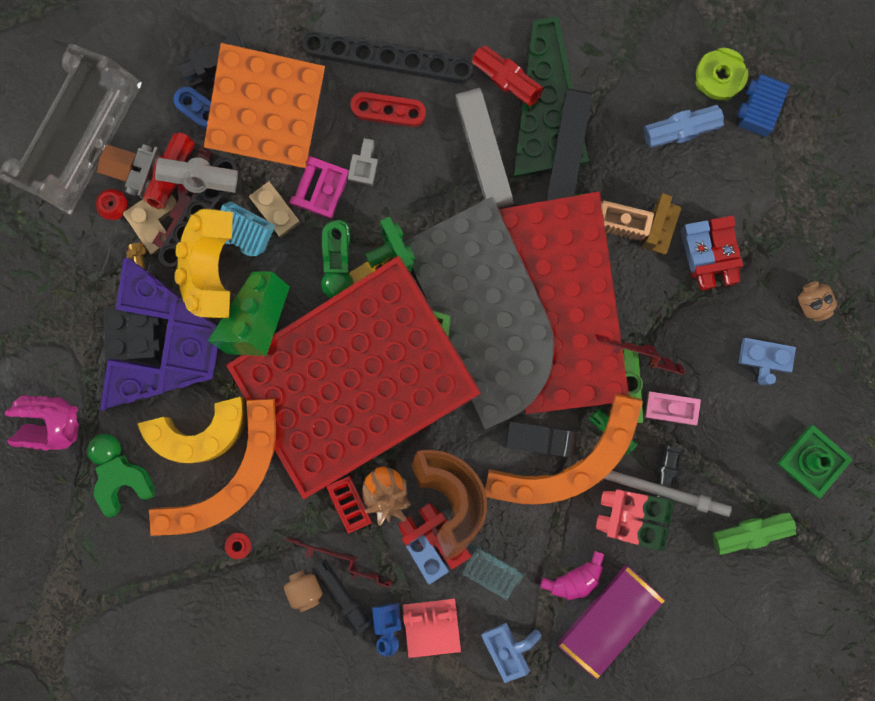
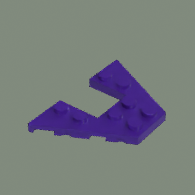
M125 257L123 259L116 310L168 319L161 367L110 358L107 362L100 410H106L113 406L134 402L141 398L162 394L165 391L210 380L214 376L218 348L208 341L218 324L209 317H198L187 310L181 296L129 257Z

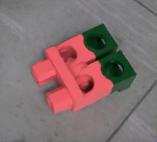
M616 490V492L603 491L601 505L613 508L611 517L599 515L596 529L607 533V537L663 551L665 550L669 527L641 520L643 518L670 524L675 500L623 490Z

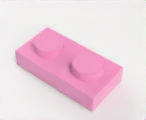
M647 392L644 418L697 425L701 400Z

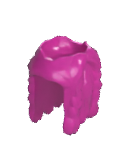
M20 396L12 403V407L5 411V415L10 417L43 418L46 426L23 424L20 430L15 432L14 437L7 439L8 444L13 447L42 449L44 451L68 448L77 441L78 428L80 426L77 422L78 408L60 397Z

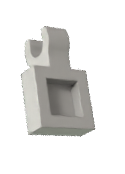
M364 138L361 155H352L348 181L373 186L378 159L371 158L375 144L374 140Z

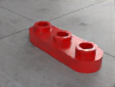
M360 92L354 95L351 100L352 113L361 120L418 127L426 118L425 106L420 101L414 99ZM362 104L368 105V109L365 111L360 110L359 107ZM386 108L393 109L392 114L387 115L384 113V110ZM411 112H416L418 116L416 118H410L409 114Z

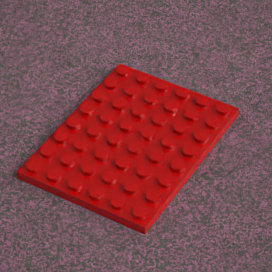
M397 256L274 334L267 356L241 355L226 365L246 401L275 399L276 441L274 450L303 500L481 394L480 389L400 256Z

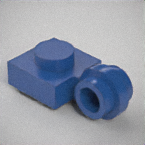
M390 603L372 608L375 634L383 635L377 641V650L386 657L394 655L399 648L398 640L394 636L395 631L401 630L399 603Z

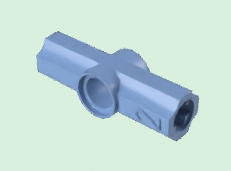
M718 105L694 112L690 110L682 111L672 115L667 120L646 125L643 128L644 138L649 148L674 141L682 143L697 137L698 134L722 128L724 126V116Z

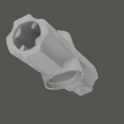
M158 158L155 180L183 184L187 190L194 193H201L206 188L236 192L237 170L212 167L208 161L202 158H192L188 162Z

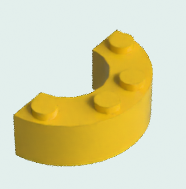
M207 209L196 212L190 216L181 242H178L176 245L178 264L175 272V282L179 284L181 296L187 310L195 316L229 318L230 291L225 290L220 282L218 261L223 245L226 241L232 239L233 212Z
M243 397L215 403V415L211 425L204 432L196 436H188L181 433L169 417H161L138 423V426L147 444L159 455L180 463L206 462L223 455L237 442L246 423L247 403Z

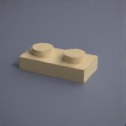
M267 182L249 196L266 220L275 225L274 230L280 238L300 224L298 218L270 182Z

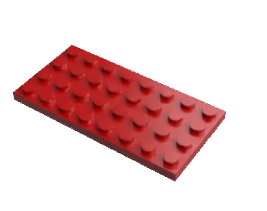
M600 192L499 209L547 312L554 333L555 347L551 374L536 400L525 409L526 414L613 403L615 393L630 396L623 348H621L617 355L616 352L612 354L615 346L598 342L595 334L605 336L610 341L622 344Z

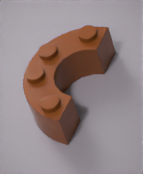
M437 450L417 451L411 467L419 488L429 487L440 491L448 498L452 505L453 519L444 523L437 534L445 560H448L463 552L481 529L487 513L486 492L475 471L458 457Z

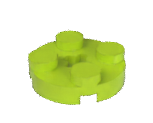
M719 48L717 51L705 54L696 69L697 88L712 99L730 100L743 89L748 80V68L746 69L743 63V57L738 52L729 48ZM726 70L725 75L728 78L719 79L716 71Z

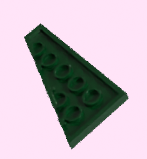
M558 16L533 21L526 75L541 85L544 90L536 104L528 106L523 102L513 178L551 171L566 88L574 89ZM585 141L580 165L588 164L589 162Z

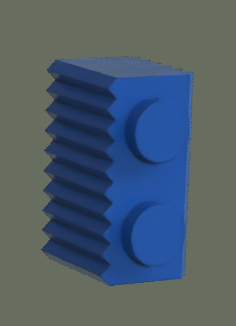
M763 74L756 81L752 79L746 91V94L750 95L747 103H742L737 117L741 118L738 126L767 137L774 129L790 85Z

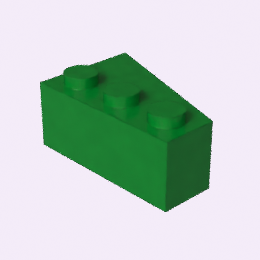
M252 272L230 305L229 318L221 319L208 341L226 354L267 356L290 286L273 272Z

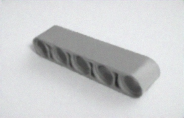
M477 88L455 94L458 111L484 200L493 197L499 209L513 206L512 193L481 89Z

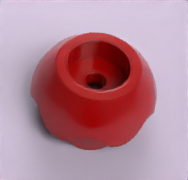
M107 189L98 195L96 209L102 218L118 220L123 216V212L128 209V202L123 192L117 189Z

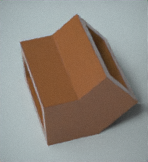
M106 144L99 159L97 173L127 182L130 171H135L136 169L133 166L136 153Z

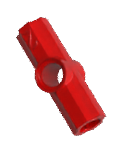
M486 45L475 52L472 60L473 65L491 77V80L503 91L511 92L528 106L536 104L544 90L543 87L524 74V71L512 60L502 58Z
M174 133L164 155H160L158 158L187 162L195 146L194 140L186 134ZM156 160L152 172L153 177L144 193L143 199L154 208L165 209L178 183L155 180Z

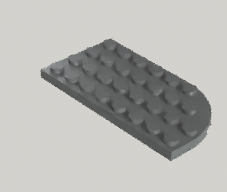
M490 197L403 242L404 246H410L415 259L413 260L414 265L412 268L431 309L451 316L449 339L481 391V394L473 398L472 401L485 429L514 417L536 400L551 374L555 347L554 333L547 312L493 197Z

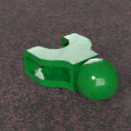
M335 220L326 224L322 232L325 274L321 280V288L325 296L330 299L353 285V279L348 273L350 271L351 230L348 223L343 220ZM334 228L340 230L341 239L338 240L333 237L332 231Z
M102 433L91 439L87 448L88 457L93 463L99 465V467L95 468L98 474V481L94 487V498L106 517L112 518L119 513L121 506L117 493L123 485L132 487L139 498L143 500H148L155 496V487L147 470L139 465L131 464L125 455L120 456L121 446L116 437L111 434Z

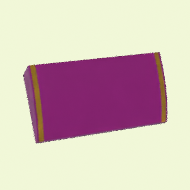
M624 565L562 636L557 645L597 680L663 604L665 599L629 566Z

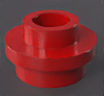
M234 533L227 538L225 551L233 559H242L250 553L251 541L243 533ZM236 541L242 544L240 551H236L233 547Z

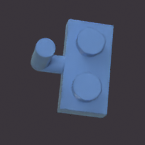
M743 338L738 364L759 367L758 383L761 386L774 384L776 377L770 374V370L791 373L796 347Z
M507 623L481 634L504 683L523 677L530 672L522 652L530 650L541 638L540 631L533 630L524 640L517 643Z

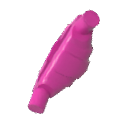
M594 551L591 563L586 562L579 568L577 567L561 577H556L555 581L542 578L540 588L549 590L552 595L567 600L587 597L599 585V579L603 570L601 564L605 554Z

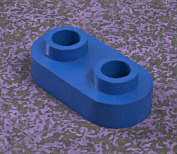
M191 87L178 89L174 95V104L177 109L200 127L207 129L208 120L204 118L210 112L211 101ZM192 99V103L186 106L185 101Z

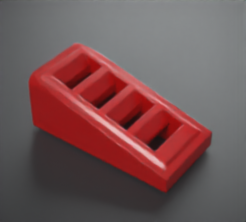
M352 476L326 486L348 534L372 523L369 514L365 513V505ZM349 486L350 491L337 495V490ZM351 495L354 496L355 500L344 505L341 504L340 500ZM358 505V510L346 515L344 510ZM362 514L364 519L350 524L349 519Z

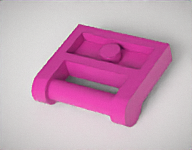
M308 156L307 166L295 196L291 197L289 204L332 219L346 185L349 170ZM319 169L322 172L309 202L304 199L315 170Z

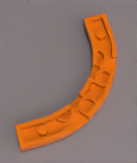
M615 393L606 429L594 450L585 459L565 469L564 472L552 476H522L489 469L485 485L486 497L519 504H546L574 497L590 489L606 477L625 454L637 425L643 402L642 399Z
M275 399L247 400V448L241 466L232 480L216 495L199 503L179 507L151 508L149 510L151 536L186 534L207 529L229 518L254 495L266 476L274 454L276 441Z

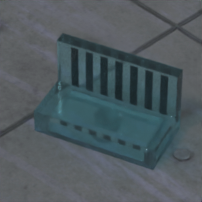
M478 546L462 572V575L505 600L509 598L516 583L519 585L524 576L519 570Z

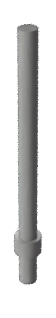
M611 471L603 478L695 506L697 510L702 512L712 511L728 517L731 513L732 506L712 501L711 497L705 495L695 496L616 471Z

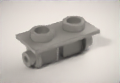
M144 144L142 148H138L133 162V166L141 168V171L139 173L131 170L125 184L127 188L126 193L135 196L136 192H138L137 195L141 199H143L144 193L153 177L154 164L157 158L162 155L157 147H154L153 152H151L152 147Z

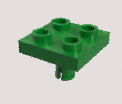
M390 217L381 220L380 234L385 245L365 253L370 267L374 268V266L391 258L394 259L400 256L411 273L415 257L410 246H404L403 232L398 222L393 223Z
M809 425L777 465L815 498L820 499L853 459L814 425Z

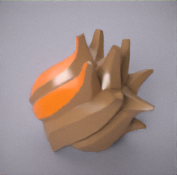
M385 466L377 467L368 474L363 483V499L368 506L365 513L375 512L379 526H381L385 518L390 523L391 516H395L405 522L406 518L401 510L411 505L407 498L406 480L396 470Z

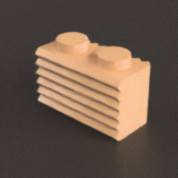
M603 200L602 208L606 233L609 232L610 235L614 233L615 236L619 235L620 237L624 236L625 239L629 237L630 240L634 238L635 241L639 239L640 242L649 235L654 216L653 212Z

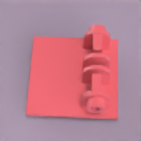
M455 598L403 604L409 658L461 652Z

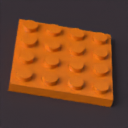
M221 43L204 147L306 168L325 66Z

